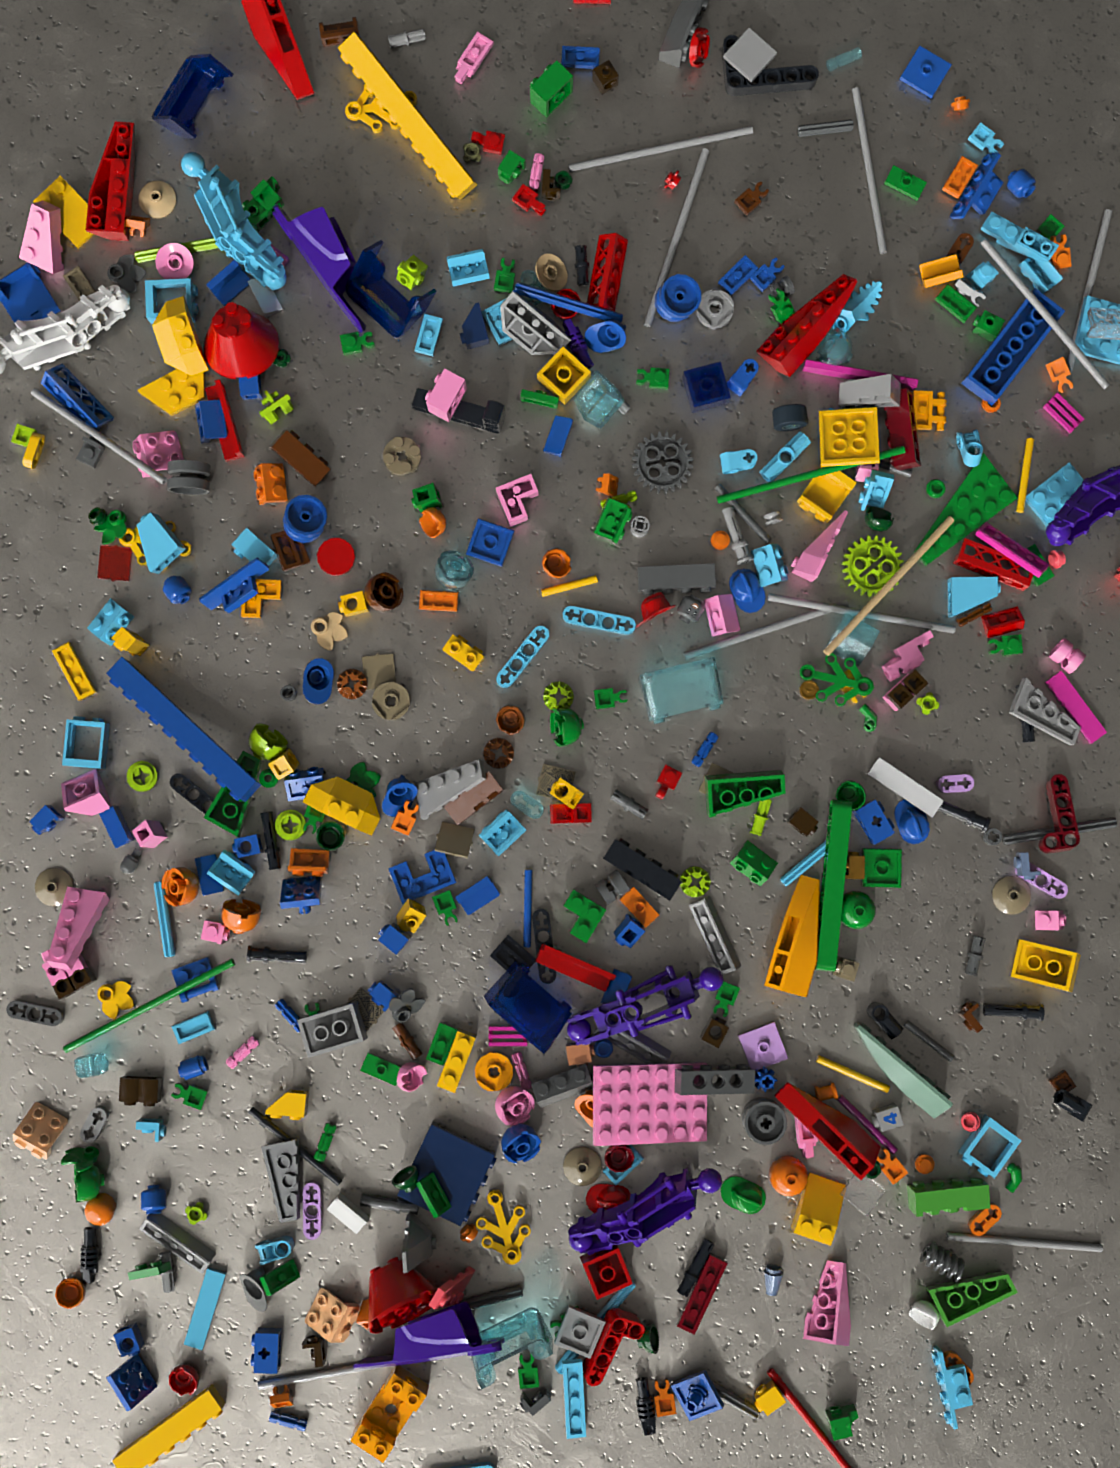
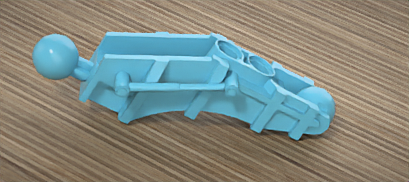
M196 152L185 154L181 159V167L186 175L201 178L198 183L200 189L194 194V197L216 241L215 244L221 251L224 250L227 257L243 264L245 271L257 279L264 288L267 286L272 291L282 288L287 281L285 268L282 265L284 259L281 256L277 257L271 247L272 242L268 239L264 240L249 222L248 217L251 213L243 210L239 194V182L236 179L231 181L219 171L220 167L218 165L208 171L205 168V161L200 154Z

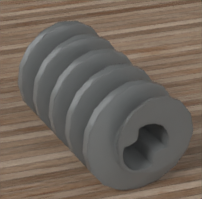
M931 1242L925 1247L921 1253L920 1262L922 1263L926 1259L927 1267L933 1263L934 1271L940 1267L939 1273L941 1275L947 1271L946 1278L950 1279L953 1275V1282L957 1283L964 1270V1259L958 1258L956 1254H951L949 1250H944L942 1246H937L936 1242Z

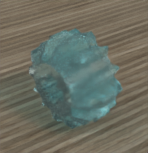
M104 1053L88 1054L74 1060V1069L76 1075L80 1078L99 1076L109 1070L108 1059Z

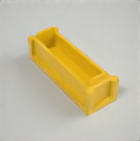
M121 627L112 637L115 641L113 645L120 651H128L132 656L138 655L141 657L150 646L137 633Z

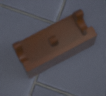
M352 17L353 21L323 25V22H320L319 29L323 47L341 45L353 32L359 35L356 17Z

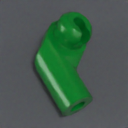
M865 703L859 711L865 716V731L872 732L877 726V715Z
M1010 1163L1007 1171L1011 1173V1179L1005 1188L1014 1193L1022 1182V1170L1019 1165Z

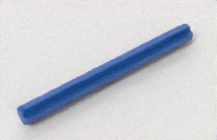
M517 282L514 287V292L522 296L604 321L615 319L622 323L623 314L530 285Z

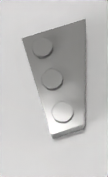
M892 374L858 380L848 379L846 382H840L839 406L843 409L900 406L901 383Z

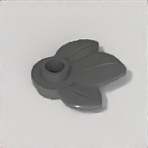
M123 255L119 258L117 264L109 267L107 274L109 279L114 283H118L120 288L125 289L127 292L137 291L135 282L142 280L146 275V271L142 267L134 265V255ZM120 271V276L116 277L115 273Z
M413 988L403 991L400 997H393L389 1003V1009L392 1011L394 1020L403 1023L411 1017V1014L418 1012L426 1000L424 998H415V991Z

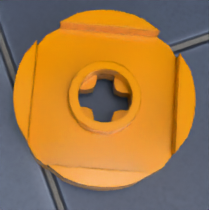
M492 1051L483 1055L475 1066L476 1080L487 1091H499L506 1088L513 1078V1065L510 1059L500 1052ZM497 1067L500 1074L492 1077L489 1068Z

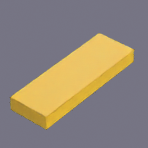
M67 642L52 650L78 701H82L97 693L71 642Z

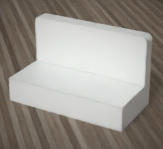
M341 1193L338 1194L327 1208L330 1213L356 1234L367 1224L370 1218Z

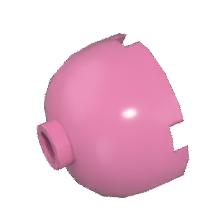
M519 1086L505 1088L499 1093L495 1101L496 1114L507 1126L525 1123L530 1118L531 1108L534 1110L535 1107L533 1096Z

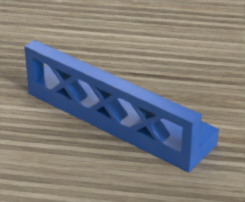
M63 363L45 371L41 384L69 412L97 431L100 430L101 426L113 421L114 417ZM61 371L66 378L59 377L56 373ZM69 385L77 387L79 392L71 390ZM82 399L89 400L92 406L85 404ZM95 412L102 414L105 418L100 420L95 415Z

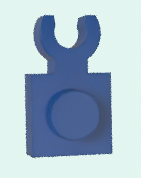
M777 258L771 261L769 267L764 264L750 276V280L761 292L776 281L777 277L774 274H780L785 267L784 265L780 268L774 266L778 261Z

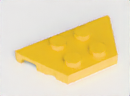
M175 369L138 389V392L165 412L174 416L199 401L206 399L204 389L205 374L203 372L190 376Z

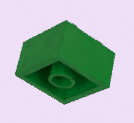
M557 60L553 64H549L544 69V73L540 77H535L530 83V103L546 118L573 93V75Z

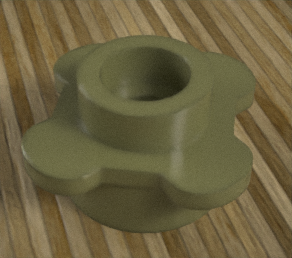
M466 143L463 145V160L465 162H479L481 160L480 144Z

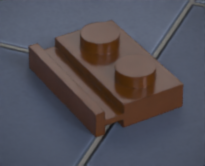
M285 530L270 535L283 572L310 563L304 544L291 539Z

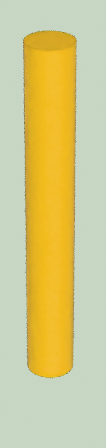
M594 575L541 589V593L544 597L597 583V576Z

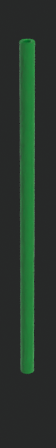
M900 446L879 452L880 460L904 454L905 448ZM859 465L827 466L716 496L718 504Z
M231 958L63 1046L64 1052L68 1053L233 967L235 965L234 960Z

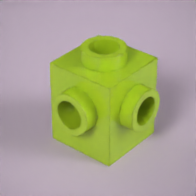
M413 254L408 260H403L399 264L396 279L402 285L412 290L416 285L420 286L424 281L428 265Z

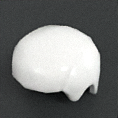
M919 1300L914 1302L909 1311V1316L914 1321L931 1330L935 1328L940 1319L937 1308L928 1301Z

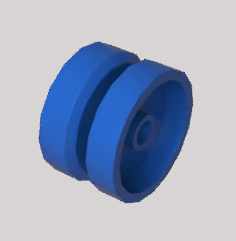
M677 274L668 278L655 294L657 312L662 318L670 322H680L687 319L699 307L701 302V290L698 283L693 278L683 274Z
M299 495L291 499L286 506L283 517V528L286 534L294 541L300 543H310L318 539L323 533L326 524V508L319 499L310 495Z

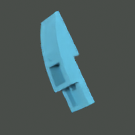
M994 212L990 213L981 227L983 232L997 239L996 243L1036 260L1049 262L1059 247L1055 242L1030 228L1025 227L1023 229Z

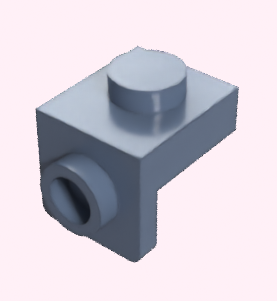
M1016 852L1014 867L1017 868V876H1024V880L1036 879V875H1041V871H1030L1029 852Z

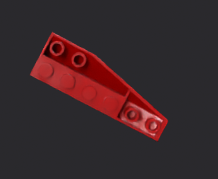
M242 0L241 2L254 38L296 100L313 95L312 85L281 0Z
M114 122L89 192L85 230L109 240L129 241L130 227H126V219L132 213L134 189L135 124L132 122Z
M845 274L841 275L780 324L758 348L757 354L777 372L790 377L815 350L833 326L858 282L857 279Z
M789 1082L774 1095L859 1180H862L875 1166L881 1146L853 1119Z

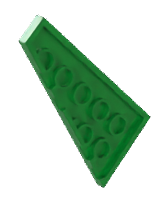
M984 453L982 454L980 464L970 470L967 477L914 550L916 552L948 516L954 519L949 528L920 558L925 566L1018 498Z

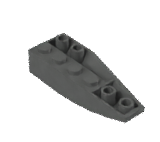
M709 0L681 1L660 49L659 61L680 68L682 62L686 61L693 33L701 24L702 16L700 15L702 10L706 11Z

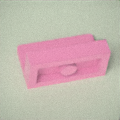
M732 594L717 595L704 600L712 637L740 631Z

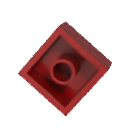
M613 1245V1250L594 1252L591 1255L587 1253L580 1256L597 1300L633 1284L617 1245Z

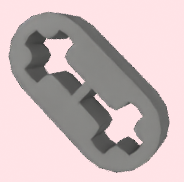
M99 1106L90 1112L80 1132V1137L84 1142L91 1143L100 1136L109 1118V1112L105 1107ZM101 1111V1116L103 1118L99 1119L96 1123L95 1120L97 1118V1115H95V1113ZM93 1126L94 1129L92 1133L94 1134V1136H91L89 1138L87 1137L88 1133L86 1131L90 1130Z

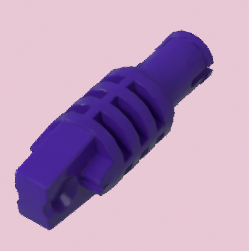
M571 318L564 320L562 325L565 333L571 339L568 345L572 354L577 356L587 369H590L594 366V363L587 352L588 345L579 327L574 326Z

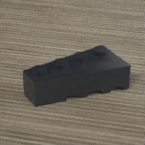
M622 838L619 841L614 839L603 859L670 901L682 883L677 878L679 874L671 869L668 872L661 868L663 864L655 859H652V861L646 859L644 852L638 848L635 851L629 848L630 843Z

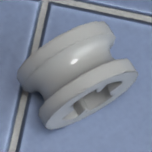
M775 511L764 515V519H767L766 525L781 522L783 520L779 516L781 512Z

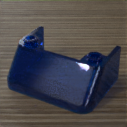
M211 54L190 55L180 67L153 112L152 119L182 138L195 139L197 135L194 133L196 128L193 119L210 91L219 90L224 84L223 79L232 77L234 74Z
M380 240L362 251L346 283L345 289L348 296L390 335L399 338L426 312L437 291L432 289L423 296L416 295L408 301L383 278L385 265L377 256L384 243Z

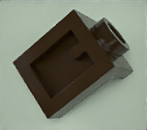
M543 169L541 198H545L548 201L560 199L561 189L553 188L554 176H550L551 169Z
M317 1335L306 1337L301 1344L302 1349L313 1348L311 1349V1360L315 1361V1368L323 1367L326 1362L324 1338H318Z

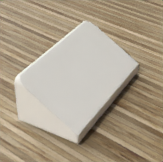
M257 279L247 281L266 318L283 310L274 291L267 286L264 288Z

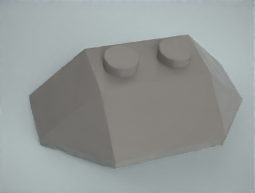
M512 291L500 305L502 331L531 355H555L571 341L569 336L554 320L526 297Z

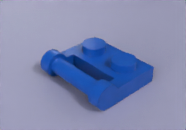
M206 957L171 970L178 987L212 969L213 966L210 958ZM216 975L209 979L210 983L179 994L181 1002H188L190 998L212 990L214 992L220 990Z

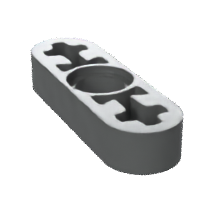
M23 1000L12 1001L6 1008L7 1014L11 1018L38 1024L56 1026L64 1020V1012L59 1008ZM18 1004V1008L26 1009V1012L20 1011L15 1014L13 1007ZM32 1008L40 1010L39 1018L31 1016ZM56 1012V1016L59 1019L53 1022V1018L45 1017V1014L52 1015Z

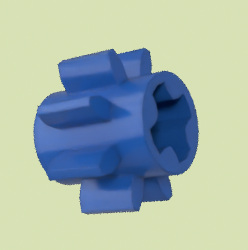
M763 1066V1069H756L755 1082L757 1083H755V1087L757 1089L762 1088L764 1092L770 1088L774 1089V1083L778 1081L773 1076L775 1072L772 1069L768 1071L765 1066Z

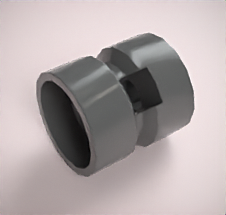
M618 870L609 874L607 880L602 879L594 884L608 905L617 900V895L623 896L630 891ZM612 884L615 890L609 892L607 888Z

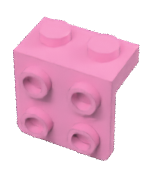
M175 431L140 434L133 441V451L137 454V458L156 471L167 470L169 461L184 460ZM138 468L143 478L150 477V475Z

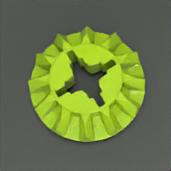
M558 681L552 682L546 687L543 699L545 705L553 711L555 708H569L573 703L574 694L568 684ZM558 688H560L561 695L567 696V698L560 699L559 705H557L556 698L550 696L557 694Z
M138 761L128 769L127 782L136 791H148L158 781V772L151 763ZM141 771L145 774H150L145 778L144 782L142 779H135L141 775Z
M286 810L278 815L275 821V829L281 838L296 840L305 832L303 831V826L306 822L303 815L298 811ZM290 817L293 823L299 824L293 827L292 834L290 828L283 827V825L289 823Z
M689 867L680 877L682 881L680 884L681 889L688 896L700 897L710 888L711 880L709 874L701 867ZM690 875L696 879L702 877L698 882L700 889L695 885L688 887L692 883Z

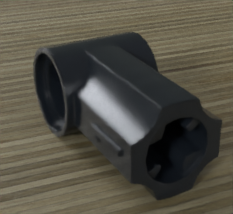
M873 1002L868 1006L867 1014L878 1024L891 1040L902 1033L904 1028L891 1015L887 1007L878 1002ZM881 1008V1014L875 1017V1010Z
M1062 1088L1056 1091L1053 1096V1103L1068 1111L1067 1113L1084 1122L1093 1106Z

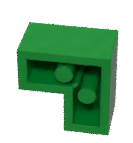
M573 889L563 905L579 916L570 930V934L587 943L605 914L606 909Z

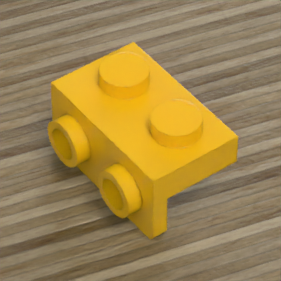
M452 634L442 650L469 670L474 671L484 661L485 657L482 655L484 652L475 645L473 648L467 644L468 640L461 635L456 637Z

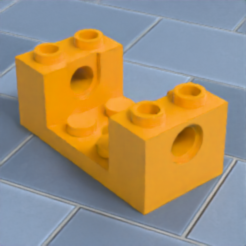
M396 1365L355 1427L350 1441L384 1463L405 1423L413 1411L417 1412L426 1398L429 1384L400 1365ZM393 1404L397 1410L394 1413H389L386 1410V1406Z

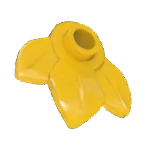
M117 981L113 985L104 984L98 989L97 996L102 1002V1011L109 1018L116 1019L119 1009L127 1010L134 1007L132 997L127 994L131 988L130 984L124 981ZM106 990L111 992L110 997L105 995Z

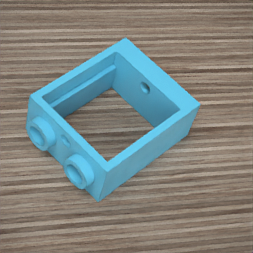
M191 278L145 280L147 320L152 324L159 314L157 289L186 287L187 306L192 320L196 321V315L199 314L198 304L195 303V296H198L197 285L193 283Z
M73 716V720L67 719L62 765L106 769L110 723H105L104 719L92 718V721H85V717ZM76 726L102 728L98 761L73 759Z
M985 1114L981 1119L980 1128L970 1134L958 1152L963 1155L961 1159L970 1166L973 1163L979 1167L977 1171L986 1178L990 1175L995 1179L1022 1140ZM989 1127L1009 1141L990 1169L970 1155Z

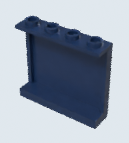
M433 1121L412 1165L416 1166L418 1170L417 1181L429 1173H434L452 1206L440 1217L461 1227L462 1222H467L471 1211H469L471 1204L475 1205L480 1194L477 1191L479 1187H484L488 1176L485 1174L488 1168H493L497 1158L494 1157L495 1151L490 1152L439 1127L440 1124ZM418 1187L409 1193L399 1190L397 1196L430 1211Z

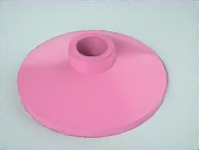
M169 243L160 248L156 255V268L164 279H185L191 275L194 260L191 252L185 246L178 243ZM176 259L179 261L177 267L173 265V261Z

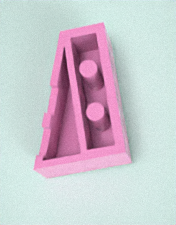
M39 201L31 205L19 256L20 259L52 274L64 270V264H62L61 260L63 246L60 244V234L62 233L60 208L45 201Z

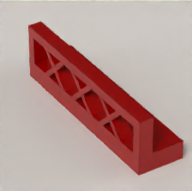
M618 233L599 235L587 299L588 304L614 312L628 239ZM605 240H609V245L604 249ZM606 258L605 264L600 267L601 261ZM602 276V282L597 286V281ZM599 294L598 303L593 304L594 298Z
M218 379L214 380L216 385L205 388L208 400H220L227 437L219 438L224 459L228 462L245 456L225 385Z
M967 538L963 539L960 551L952 563L985 577H998V582L1021 591L1026 590L1030 586L1033 574L1030 572L1028 577L1021 576L1018 568L1022 566L1019 564L1016 566V562L998 550ZM966 545L974 547L976 554L972 556L965 554ZM982 554H991L994 561L986 562ZM1004 559L1009 561L1012 568L1008 570L1002 568L1000 561Z
M545 944L541 945L534 961L606 992L610 980L614 981L616 975Z

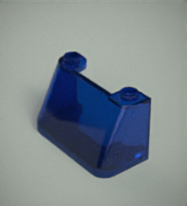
M514 962L489 989L484 998L499 1016L539 1051L545 1054L567 1023V1019L571 1017L572 1007L565 1000L562 1002L556 1000L529 975L530 970L523 963L519 965L517 962Z

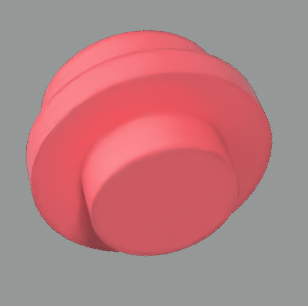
M1051 550L1048 556L1049 564L1056 569L1062 567L1066 562L1065 554L1061 550Z
M967 1112L962 1116L961 1124L965 1130L974 1132L980 1128L981 1119L978 1114Z

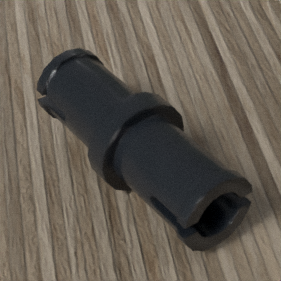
M581 245L575 246L576 263L574 266L577 269L578 286H581V284L583 286L589 285V262H587L586 245H582V248Z

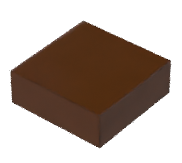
M1064 1069L1048 1080L1055 1091H1059L1062 1088L1070 1092L1077 1087Z

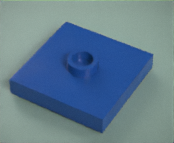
M919 46L899 80L932 99L952 64Z
M478 518L466 555L502 567L514 530Z

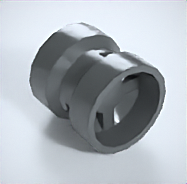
M788 276L781 278L779 282H773L769 285L771 294L774 297L777 296V288L782 290L785 296L795 293L794 285Z

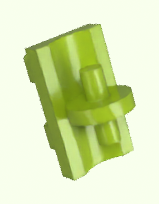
M267 390L264 391L267 397L262 399L261 403L265 405L271 402V404L259 411V413L270 424L279 420L274 412L279 406L285 414L294 410L290 401L291 398L287 393L274 401L273 399L279 396L278 392L274 391L269 394Z

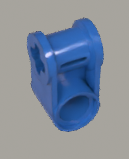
M753 359L745 360L725 386L741 397L758 372V363ZM751 366L752 370L749 373L746 372V369Z

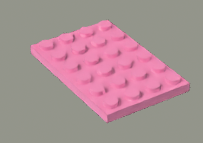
M707 1063L593 1065V1145L608 1146L707 1141V1095H679L675 1093V1069H682V1065H692L693 1068H700V1065H707ZM699 1075L695 1076L694 1084L698 1083Z

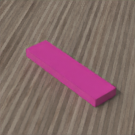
M987 522L975 534V536L1038 578L1050 565Z
M1059 671L1044 682L1070 718L1081 727V733L1090 744L1107 733L1062 671Z

